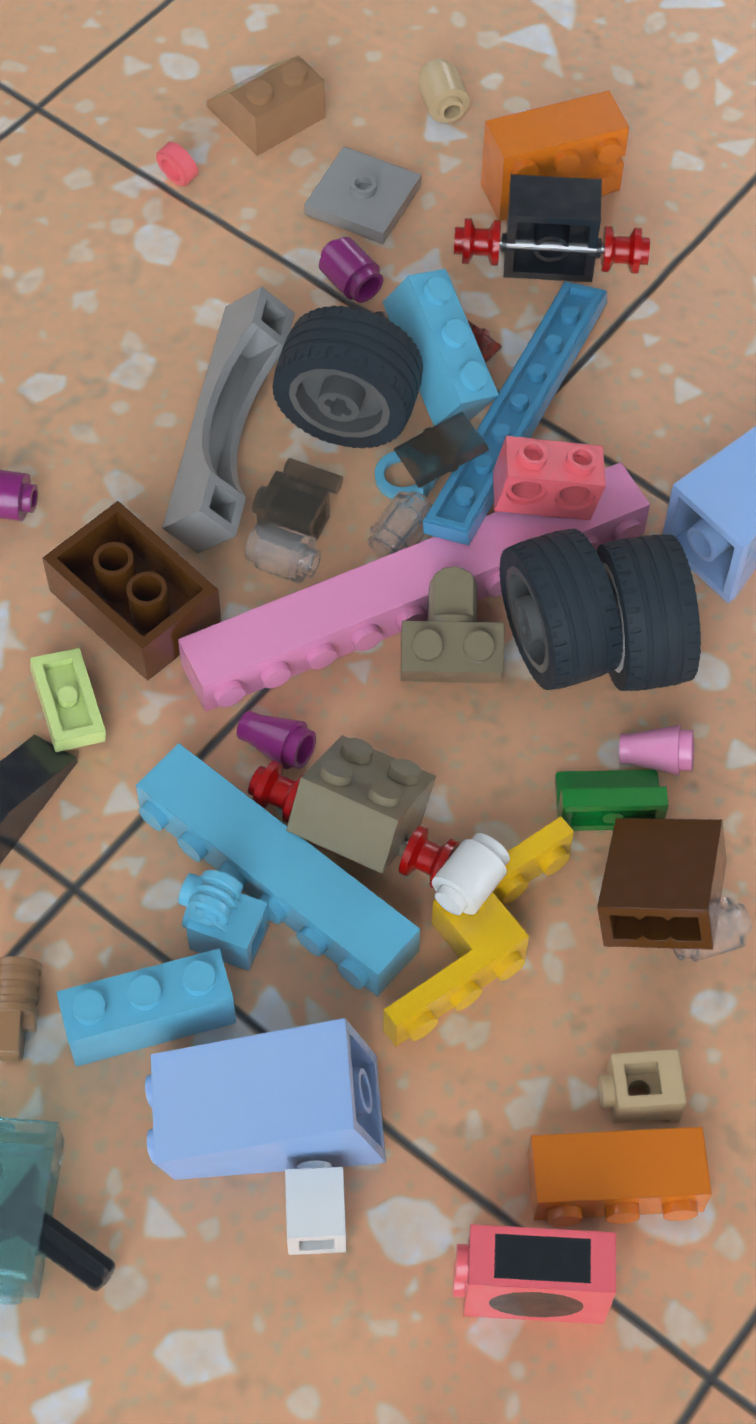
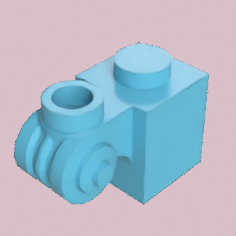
M206 870L200 876L189 873L183 882L178 898V903L187 907L183 916L182 927L186 928L189 949L203 953L219 948L223 962L249 971L270 926L268 902L241 893L243 889L242 884L230 873L217 870Z

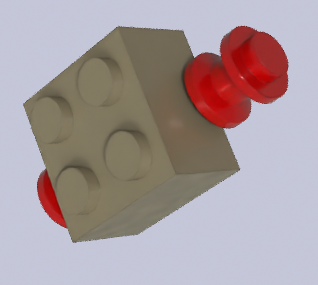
M342 735L296 781L283 776V764L273 760L266 768L259 766L256 769L248 786V794L253 796L252 800L266 809L271 804L282 809V820L288 823L286 831L380 873H383L395 857L399 855L402 858L398 872L404 876H409L416 869L430 875V887L433 889L432 879L460 845L459 841L452 838L443 846L430 841L429 829L421 825L436 776L421 770L416 763L410 760L396 759L375 750L368 742L361 739L348 738Z

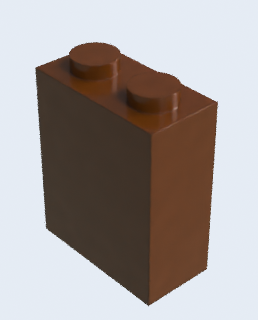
M615 819L597 906L604 947L714 949L727 861L722 819Z

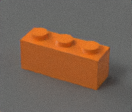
M703 1127L531 1135L527 1159L533 1220H548V1224L551 1226H573L583 1221L582 1218L605 1217L608 1223L625 1224L640 1219V1215L663 1214L665 1220L683 1221L696 1217L698 1212H704L712 1195Z

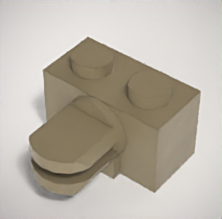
M459 567L443 568L435 573L429 584L427 621H402L401 681L501 683L504 674V623L478 622L477 583L473 575Z

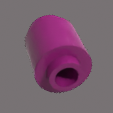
M342 237L333 239L322 249L319 269L346 298L355 299L357 302L363 303L372 299L379 292L383 284L380 267L352 238Z
M0 470V518L24 521L27 513H34L36 509L38 487L36 484H31V478L28 473Z

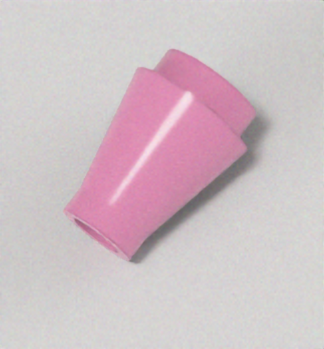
M680 724L632 734L621 733L619 741L620 764H631L680 776V771H693L694 730H681Z

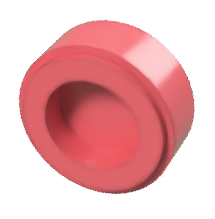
M169 141L156 153V160L160 169L175 184L187 186L198 176L196 163L179 144Z

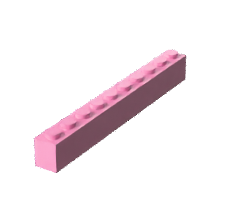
M622 462L605 468L606 487L591 520L497 511L485 517L469 546L432 537L178 639L181 665L205 712L217 707L235 705L246 695L264 688L279 687L287 682L290 677L310 669L319 670L333 663L335 659L356 650L366 651L373 648L381 640L400 633L402 621H427L429 584L435 573L443 568L454 566L463 568L471 573L477 583V601L488 596H501L499 564L504 549L521 541L554 531L577 529L588 538L597 551V547L601 544L614 540L636 538L644 533L650 504Z

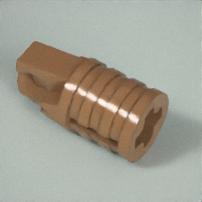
M19 956L0 958V1060L2 1062H22L26 1032L37 1031L39 977L42 975V964L31 958Z

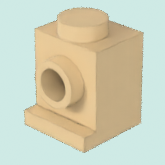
M678 1049L611 1054L607 1074H599L598 1091L601 1108H612L614 1123L668 1119V1123L680 1122L687 1101ZM632 1088H640L647 1095L630 1096L628 1091Z

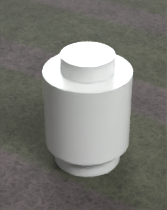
M476 833L472 839L463 840L432 879V885L436 891L434 896L437 902L454 915H461L462 912L469 915L476 914L507 873L505 866L510 861V857L506 849L495 839L483 833Z

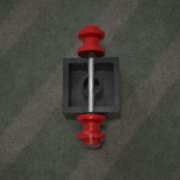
M511 174L506 233H502V239L500 238L501 220H494L488 229L475 228L472 218H465L464 227H455L454 254L462 255V264H469L473 256H487L491 266H498L499 248H501V252L504 253V278L592 282L596 258H601V272H609L612 265L616 263L627 264L631 274H638L640 265H648L650 238L642 237V228L635 227L630 236H616L612 226L604 227L603 242L602 238H598L601 223L602 179Z

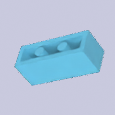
M446 269L408 275L382 303L389 320L396 326H399L402 331H405L420 351L423 361V373L419 392L435 428L470 420L497 398L499 394Z
M219 948L56 992L68 1043L76 1067L236 1023L234 999Z

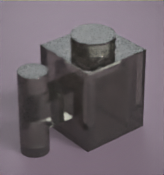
M288 458L283 472L276 470L268 486L262 485L255 495L252 512L257 516L258 535L311 553L330 518L329 492L338 494L343 483V476Z

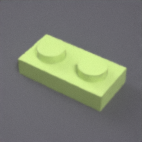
M80 648L30 658V670L55 752L105 742L106 730Z

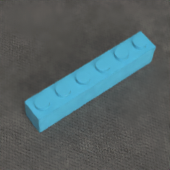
M178 743L136 784L140 805L138 811L147 824L157 831H161L163 828L177 838L178 845L191 859L197 862L204 859L217 871L232 874L242 884V890L251 897L268 902L269 920L278 925L283 922L297 933V939L305 949L318 957L322 954L327 956L338 965L337 968L341 976L355 988L362 989L365 986L378 997L419 952V927L302 837L286 831L287 826L181 744Z

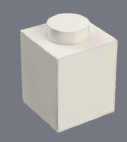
M313 1160L298 1164L297 1169H285L288 1255L346 1252L343 1167H331L329 1162Z

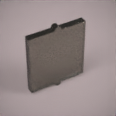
M462 411L432 428L424 429L423 433L393 448L418 488L448 472H455L459 466L489 450L484 439Z

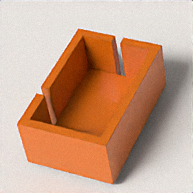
M610 90L485 121L481 187L498 220H507L511 174L602 179L601 196L620 191L624 167L622 157L626 154L629 125Z

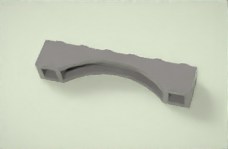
M263 287L225 307L162 526L163 530L196 553L229 540L237 534L246 500L237 474V453L241 433L248 412L261 385L280 357L295 313Z

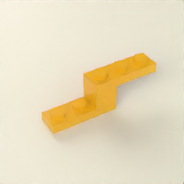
M561 816L507 851L510 857V861L505 866L507 873L476 914L469 915L462 912L461 915H454L445 910L436 899L433 900L431 924L459 959L383 1010V1031L395 1047L409 1038L412 1041H417L425 1037L436 1027L439 1017L452 1008H455L457 1011L467 1008L479 998L484 986L496 978L500 981H505L524 966L529 935L503 904H508L518 898L528 887V882L542 873L546 876L552 875L569 860L574 831Z

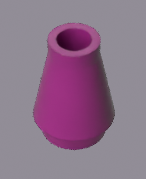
M247 711L241 717L237 726L236 734L238 739L249 743L272 761L275 760L282 763L283 769L286 770L291 767L296 769L303 768L310 760L315 749L316 734L308 729L304 721L260 715Z

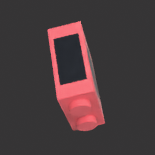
M470 1224L468 1243L457 1244L453 1271V1297H464L463 1316L588 1324L605 1323L616 1295V1232Z

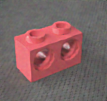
M506 436L493 469L494 511L591 520L606 487L603 446Z

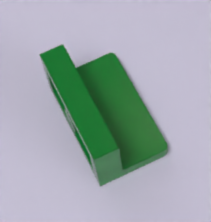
M656 770L560 771L555 775L557 818L561 816L573 831L613 830L616 818L665 819L669 806L667 786L659 787L658 772Z

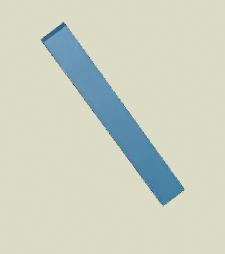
M564 282L498 393L499 396L495 398L424 518V534L470 545L494 503L493 469L505 437L531 438L607 304L606 290Z

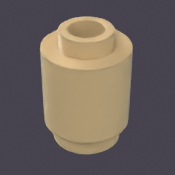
M433 59L421 68L418 88L431 118L440 123H449L462 117L469 108L470 98L457 68L444 59Z

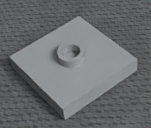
M343 147L305 202V215L384 244L421 187V174Z

